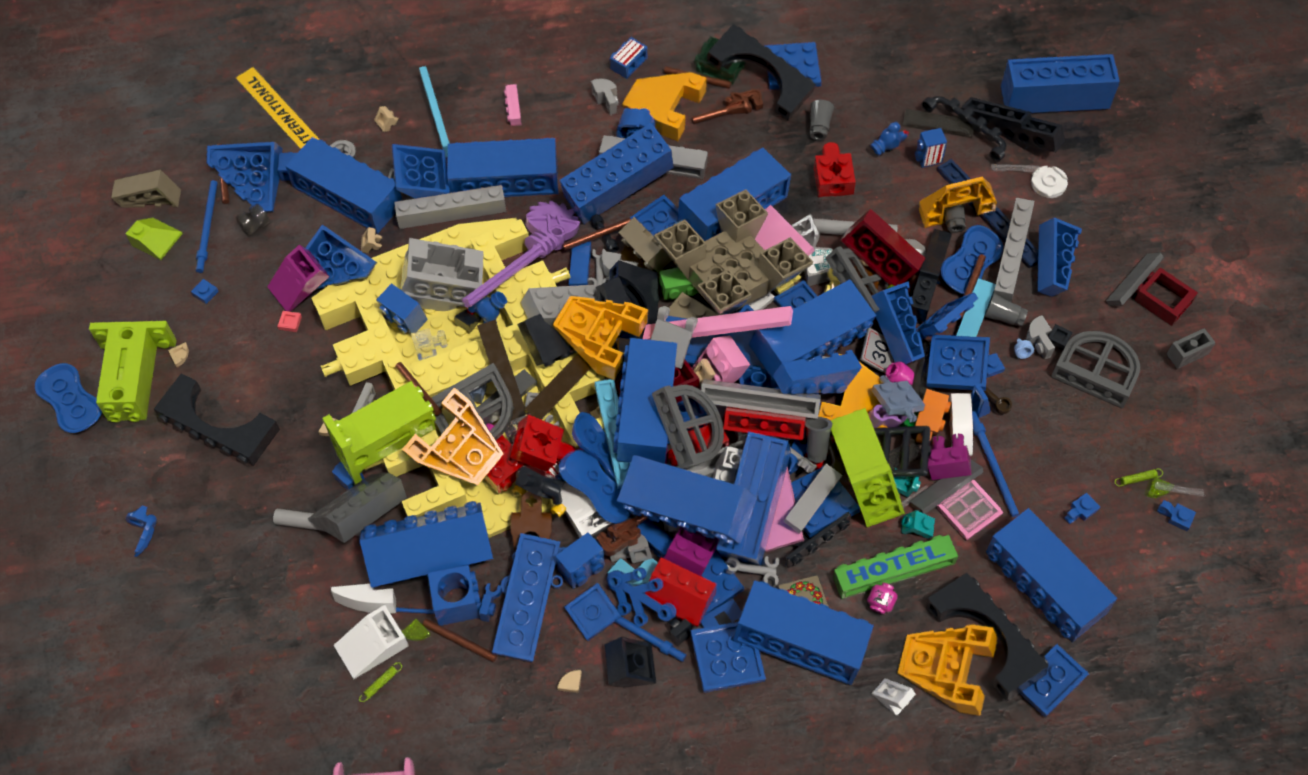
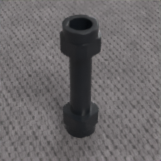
M600 214L591 217V222L595 229L599 230L605 227L604 220ZM609 234L602 236L607 251L611 253L617 252L619 247L615 239H612Z

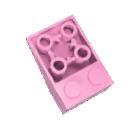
M729 335L713 338L692 369L694 370L701 360L707 359L716 374L712 380L734 383L744 374L750 364Z

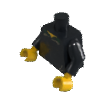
M523 465L517 469L516 486L512 492L514 494L518 492L522 497L526 491H529L537 496L552 499L554 506L550 511L552 514H557L560 518L566 511V507L562 504L561 496L564 481L532 466Z

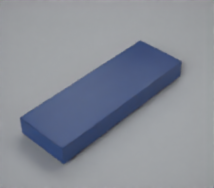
M591 241L572 248L569 286L588 285Z

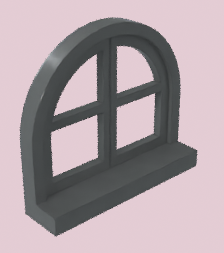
M841 246L835 248L825 258L839 282L842 284L850 279L874 313H877L879 308L865 285L870 287L873 294L878 293L873 284L874 282L883 280L886 289L892 286L878 274L868 276L859 259H862L851 249L843 250ZM849 259H852L856 264L857 268L863 276L862 279L859 277L858 273L856 272L855 268L853 267Z
M1087 331L1073 336L1068 341L1051 377L1124 408L1139 376L1140 362L1135 351L1122 339L1105 332ZM1087 342L1106 344L1101 355L1080 347V345ZM1112 347L1123 354L1129 368L1107 358ZM1075 350L1098 360L1093 372L1069 362ZM1104 363L1128 373L1124 385L1099 375Z
M494 363L431 397L442 409V401L455 388L471 401L482 420L481 413L502 402L501 416L496 425L489 431L495 440L505 432L513 415L511 394ZM493 381L500 397L478 409L470 393ZM441 412V414H434L439 430L443 433L449 425Z
M669 385L652 393L680 469L704 463L719 453L724 438L722 419L715 404L703 391L690 385L674 387ZM675 397H682L690 418L689 421H683ZM688 397L697 401L704 408L708 416L696 419ZM711 423L712 440L707 448L699 426ZM689 428H693L702 450L700 453H695L687 431Z

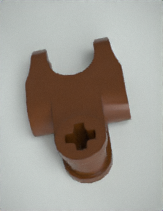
M529 491L522 496L521 512H511V534L514 551L517 550L520 533L536 532L541 538L550 539L552 532V512H542L541 496H537ZM530 496H533L534 499L537 500V503H534L533 507H530V504L526 503V500L530 499Z

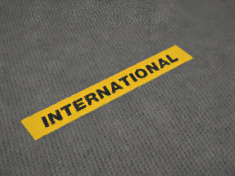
M253 67L236 77L300 149L312 137L320 140Z

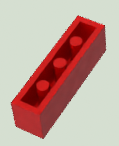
M727 406L723 430L745 433L749 431L761 435L803 440L806 417Z

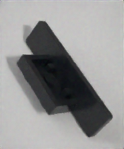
M849 512L845 513L812 537H809L802 530L804 541L793 544L797 549L786 557V566L789 568L793 564H799L805 555L814 553L824 541L829 542L839 530L844 531L848 528L851 514Z

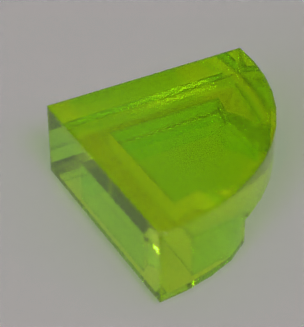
M1155 477L1147 496L1157 498L1167 495L1174 485Z
M417 619L402 631L405 638L413 641L423 640L431 635Z

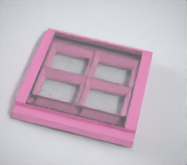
M972 480L936 506L938 511L966 540L973 537L1003 514L1001 508L975 480Z

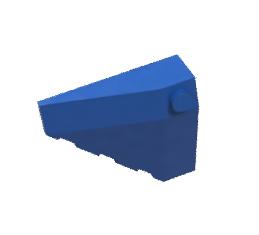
M275 142L207 146V164L211 168H215L219 172L218 175L227 184H231L235 188L234 191L244 201L247 200L255 212H273L280 179L278 173L279 153H282L283 148Z
M321 225L306 246V249L312 253L330 276L316 289L325 288V286L331 284L346 283L352 279L367 278L377 264L372 258L324 225Z

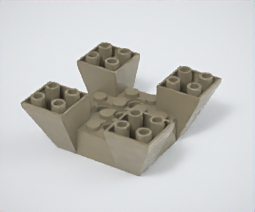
M746 189L716 204L720 234L704 241L690 224L683 220L654 235L655 240L677 268L718 315L730 314L780 288L813 265V261L791 237L766 250L759 245L755 238L767 218L768 212Z

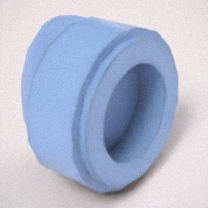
M1018 338L1014 352L1018 358L1025 359L1033 354L1034 347L1030 341H1022Z

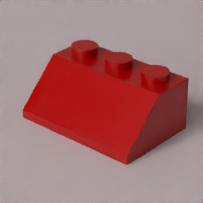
M661 557L649 582L652 579L659 578L663 582V588L656 592L652 590L647 591L645 594L662 605L666 603L673 604L676 608L675 617L681 620L687 619L691 625L698 627L716 594L717 584ZM654 582V586L658 588V584Z

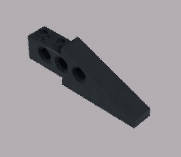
M970 97L961 108L962 110L967 107L970 108L974 113L972 117L976 120L983 117L987 121L986 127L989 129L997 127L1001 131V136L1025 150L1029 146L1056 153L1065 143L1063 125L1033 118L1029 111Z
M938 229L933 231L912 296L913 316L916 315L919 321H926L952 233Z

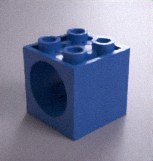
M469 565L428 573L433 610L440 626L480 618L481 600L478 594V582L475 571L471 572ZM463 588L468 590L465 598L458 602L443 600L445 595L452 589Z

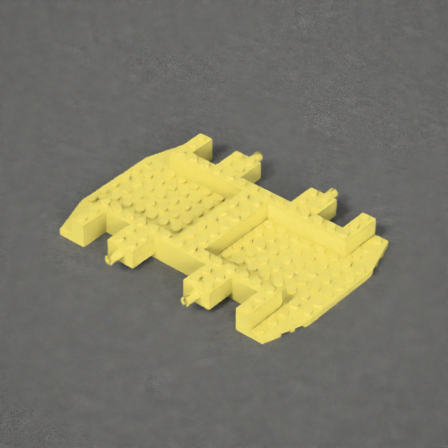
M510 218L458 224L419 240L484 251L482 284H484L505 268L502 260L528 250L525 245V239L529 235L521 219ZM408 244L373 257L372 259L377 264L367 278H357L338 285H328L312 297L325 331L358 317H361L367 330L333 344L337 360L321 365L325 377L338 371H344L351 386L386 372L392 388L395 390L408 383L395 367L398 362H402L429 396L433 397L487 367L490 363L478 327L476 326L470 333L455 324L454 317L466 310V307L459 306L450 311H435L422 308L428 320L414 336L408 332L406 334L399 330L396 323L393 322L391 324L383 317L385 314L379 310L380 305L376 299L391 283L401 290L402 267L405 254L408 251ZM543 261L521 269L486 295L491 297L493 293L499 291L507 298L505 307L500 309L499 316L496 319L497 326L514 376L524 369L537 381V385L528 391L532 393H540L578 354L576 352L546 367L544 364L536 366L517 325L528 319L521 301L529 288L557 287L556 283L570 279V274L566 267L551 273ZM483 319L477 325L483 324ZM592 368L542 419L545 421L547 416L553 415L554 420L550 423L555 424L559 421L560 427L564 429L561 441L574 446L576 450L580 447L572 436V426L580 412L575 401L596 393L595 382L605 379L604 376L596 373ZM493 381L487 383L483 402L497 391ZM527 393L524 396H522L524 406L526 402ZM474 402L476 407L482 404L479 402ZM442 408V413L448 425H450L455 417ZM602 417L597 418L596 420L604 430ZM496 420L495 422H493V423H491V424H492V425H495V424L498 422V420ZM435 421L436 429L420 437L431 447L442 435ZM509 424L503 436L508 441L510 438L514 441L516 434L513 435ZM403 448L365 468V470L382 463L389 473L397 477L422 465L417 464L402 452ZM430 469L437 487L402 501L406 515H416V517L423 516L424 513L436 510V512L445 511L444 509L449 506H456L458 508L464 506L467 502H481L488 537L490 538L511 529V512H521L522 497L518 492L516 494L512 492L516 486L515 482L512 483L508 490L498 494L484 478L479 485ZM530 496V499L526 500V503H529L530 507H533V504L537 503V500L534 499L533 496ZM541 497L542 512H550L554 506L552 499Z

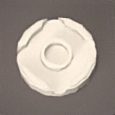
M1042 166L1033 173L1031 185L1040 196L1056 198L1066 191L1068 179L1061 169L1054 166L1052 168Z

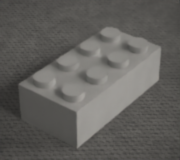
M594 285L529 288L521 304L528 319L541 313L543 319L553 327V323L570 296L594 298L595 301H598V293Z

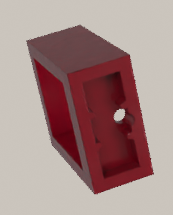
M1160 267L1156 273H1150L1145 285L1143 283L1140 284L1136 290L1137 296L1134 301L1173 326L1193 303L1198 292ZM1156 281L1183 298L1174 309L1147 292Z

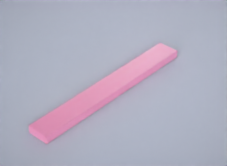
M791 306L697 318L698 323L692 338L790 326L793 309ZM687 320L672 321L669 323L685 328ZM655 324L645 326L643 339L651 340Z

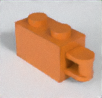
M926 389L923 399L925 407L923 411L919 412L915 426H929L931 429V440L932 434L937 436L938 431H943L946 420H942L944 412H949L951 402L948 401L949 395ZM921 434L917 435L915 442L922 443Z

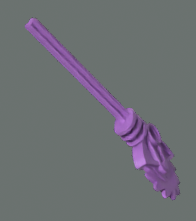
M549 201V204L538 202V206H531V212L526 214L525 223L527 229L532 233L531 236L525 239V245L529 251L463 298L464 306L466 308L473 306L537 257L544 258L553 250L562 249L564 241L574 237L579 230L580 221H578V217L573 216L574 210H567L563 203L559 206L553 201Z

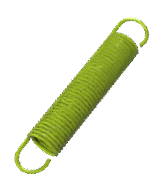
M1155 469L1121 477L1122 485L1117 486L1133 484L1161 476H1158Z
M393 666L386 670L382 676L363 692L367 699H370L399 671Z

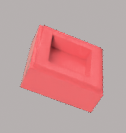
M282 311L277 326L278 329L297 332L302 318L301 313Z

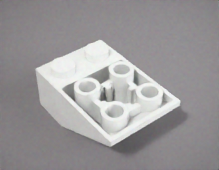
M567 482L563 484L561 489L562 504L566 507L565 514L579 538L587 532L594 536L615 524L602 518L591 500L582 491L574 488Z
M383 605L365 616L334 644V647L353 679H356L408 647V643L390 612Z

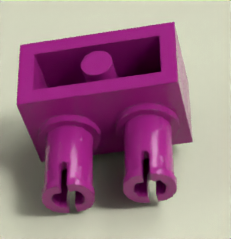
M958 433V439L956 434H953L952 447L944 448V437L938 436V441L936 436L932 438L933 450L931 455H929L928 469L932 480L972 475L971 458L967 445L964 446L963 434Z

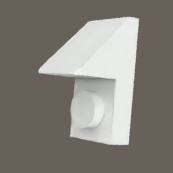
M884 679L872 692V695L891 712L898 715L915 696L912 688Z

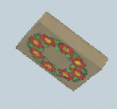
M818 575L778 585V589L787 590L792 595L803 596L811 602L828 606Z

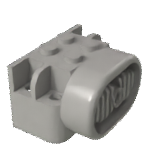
M409 238L408 251L405 254L402 267L401 290L417 301L423 309L450 311L459 306L465 307L462 299L482 285L484 251Z

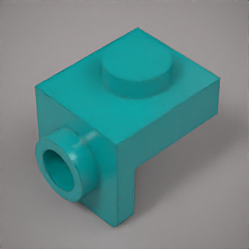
M920 476L893 477L898 493L909 497L913 491L917 492L921 481H918Z
M917 510L904 515L902 519V533L914 532L929 539L933 537L935 518Z

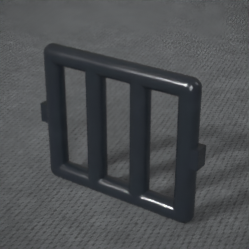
M929 426L874 428L876 436L883 435L882 451L887 463H889L891 435H903L900 469L891 470L893 477H918L928 474L929 455L932 453L930 445L931 429ZM911 434H922L920 468L908 469Z

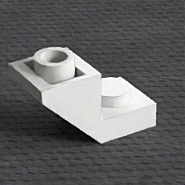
M726 446L716 462L712 478L733 484L743 450Z

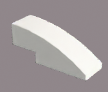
M951 393L949 402H951L949 421L951 447L952 435L956 434L958 439V433L964 435V446L967 445L969 455L972 456L973 424L971 394Z
M371 584L331 587L335 602L346 607L372 613L385 605L390 613H396V597L393 589L374 590Z

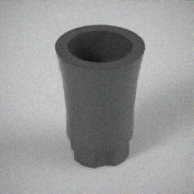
M815 100L810 104V137L816 141H823L827 138L834 105L826 100Z
M964 204L944 208L945 223L950 233L965 230Z
M993 293L984 317L1022 327L1028 310Z
M808 418L805 421L807 458L815 463L823 462L827 458L829 437L833 425L827 418Z

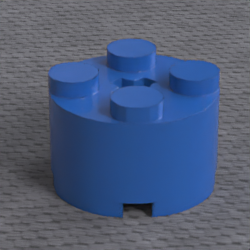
M625 108L621 115L616 135L618 138L626 139L650 123L655 127V120L646 108Z

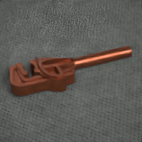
M758 89L742 93L731 92L730 96L725 98L726 107L692 117L693 123L695 124L725 114H749L752 112V106L748 103L750 99L751 103L754 104V108L759 110L763 108L761 92Z
M644 515L641 517L636 516L633 519L611 525L607 528V533L610 537L614 538V543H612L611 538H608L605 533L601 532L596 537V540L603 548L604 554L613 556L626 546L638 544L641 530L636 527L648 517Z

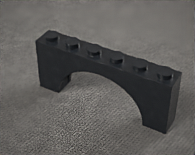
M735 24L724 33L707 54L706 60L719 70L730 63L746 61L755 63L770 72L780 89V99L776 104L775 112L788 121L813 93L816 85L812 79L805 77L797 68L790 66L782 57L775 55L770 48L764 47L755 37H751Z
M618 260L609 270V280L619 277L631 302L648 309L646 325L656 324L659 303L657 272ZM645 328L642 331L640 337L637 336L635 338L643 339ZM618 338L612 348L623 352L624 362L625 345L630 344V339Z
M619 277L596 286L598 301L600 302L611 300L613 303L624 304V302L631 303ZM541 313L517 324L536 366L544 364L546 367L555 363L554 359L557 357L563 359L571 355L570 351L574 348L556 329L543 319Z
M181 373L155 406L154 411L157 414V419L164 424H172L180 432H187L195 440H203L211 448H219L223 454L236 457L242 464L246 465L248 463L254 466L280 430L276 420L259 413L252 421L239 427L218 428L202 421L196 414V401L201 392L198 382Z
M965 573L928 598L927 609L939 623L948 618L966 617L977 620L987 627L994 629L995 634L1004 647L1006 664L1003 670L995 677L993 686L1006 701H1009L1047 675L1049 668L1047 659L1037 653L1032 642L1023 637L1018 626L1008 620L1004 610L998 608L993 603L992 597L987 592H984L980 588L978 581L974 577L971 578L968 573Z

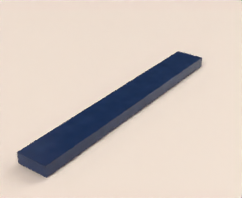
M952 159L937 167V171L949 184L970 180L969 176ZM973 201L968 202V204L976 211ZM996 206L995 211L980 214L979 216L1006 243L1011 221ZM1026 238L1021 261L1028 268H1031L1038 263V249Z

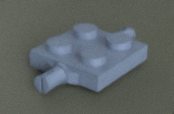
M886 375L881 376L880 382L882 384L873 385L872 392L888 415H905L909 422H915L917 417L914 412L923 411L925 407L924 402L908 381L892 383Z

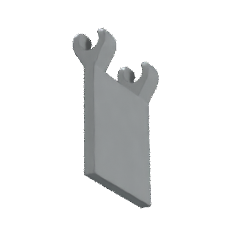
M663 306L658 310L657 321L651 340L677 343L675 366L682 368L698 319L695 317L688 318L685 328L679 327L666 321L670 308Z

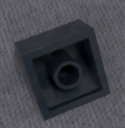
M620 637L605 644L609 685L626 688L656 683L651 643Z

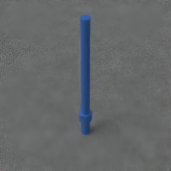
M214 180L210 181L200 248L196 254V272L198 273L203 272L204 264L208 257L207 245L218 184Z
M972 411L974 434L980 440L1011 516L1017 517L1019 512L986 437V429L983 423H980L976 411Z
M623 617L615 622L660 648L662 653L670 654L682 662L685 660L687 655L674 648V645L667 640L664 642Z

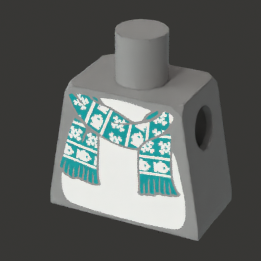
M813 247L815 251L809 255L813 265L804 270L806 283L809 286L830 281L827 272L831 267L825 257L833 251L832 248Z

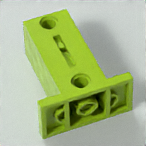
M167 321L90 323V332L100 348L105 349L96 404L107 420L111 422L146 420L157 347H176L177 340Z
M412 381L339 421L337 419L333 420L330 414L322 418L336 454L355 484L362 481L360 473H362L363 469L403 448L415 434L418 437H422L436 429L434 424L436 418L432 412L434 409L429 401H424L422 390L419 386L415 387Z
M866 408L831 420L833 424L831 431L866 526L870 527L905 514L889 463L886 461Z

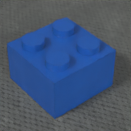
M392 283L376 299L380 305L379 310L385 314L383 317L391 324L393 322L396 323L399 330L405 334L408 332L414 336L428 320L420 304Z
M587 532L556 555L558 572L572 589L576 586H582L591 575L598 574L604 568L603 548Z

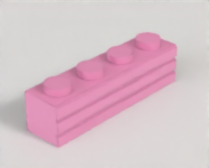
M516 84L506 85L504 94L505 97L507 96L505 102L508 105L506 107V111L509 113L507 115L508 122H510L511 126L521 125Z

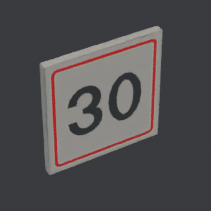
M868 328L860 360L886 374L887 367L895 363L884 335Z

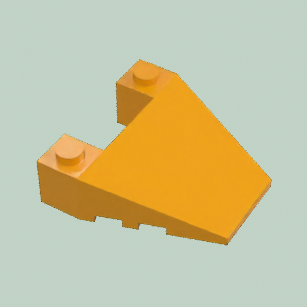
M689 72L637 79L622 106L629 109H648L650 115L655 120V128L659 134L678 141L685 130V115L674 112V109L681 97L700 103L706 92L707 78Z
M978 177L946 185L919 202V212L924 227L928 228L942 224L944 208L972 201L977 215L995 211L997 201L991 184L984 177Z
M570 296L553 323V327L596 373L615 380L623 366V352L613 349L612 346L622 330L640 337L647 324L648 309L629 302L618 304L613 303L611 300L600 302L595 301L594 298Z
M860 363L862 369L847 386L841 406L822 402L818 417H824L831 421L837 417H842L866 408L867 413L870 412L875 406L881 404L872 392L873 385L882 384L880 377ZM879 426V427H877V428H887V427H886V426Z
M453 388L441 403V406L455 417L452 423L432 447L415 434L402 449V452L419 465L479 485L502 457L503 452L476 412L471 401L457 389Z
M967 625L965 626L966 628H948L946 631H928L907 635L898 675L956 711L980 716L985 696L980 686L966 684L973 654L988 657L994 656L997 643L994 629L992 627Z

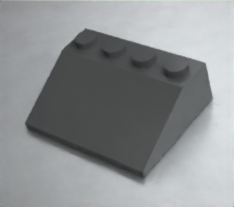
M389 472L371 474L314 513L308 520L345 543L362 531L365 526L370 525L405 500L407 496L400 478Z

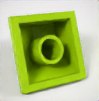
M155 218L137 220L126 232V236L133 247L159 260H162L183 234L181 231Z

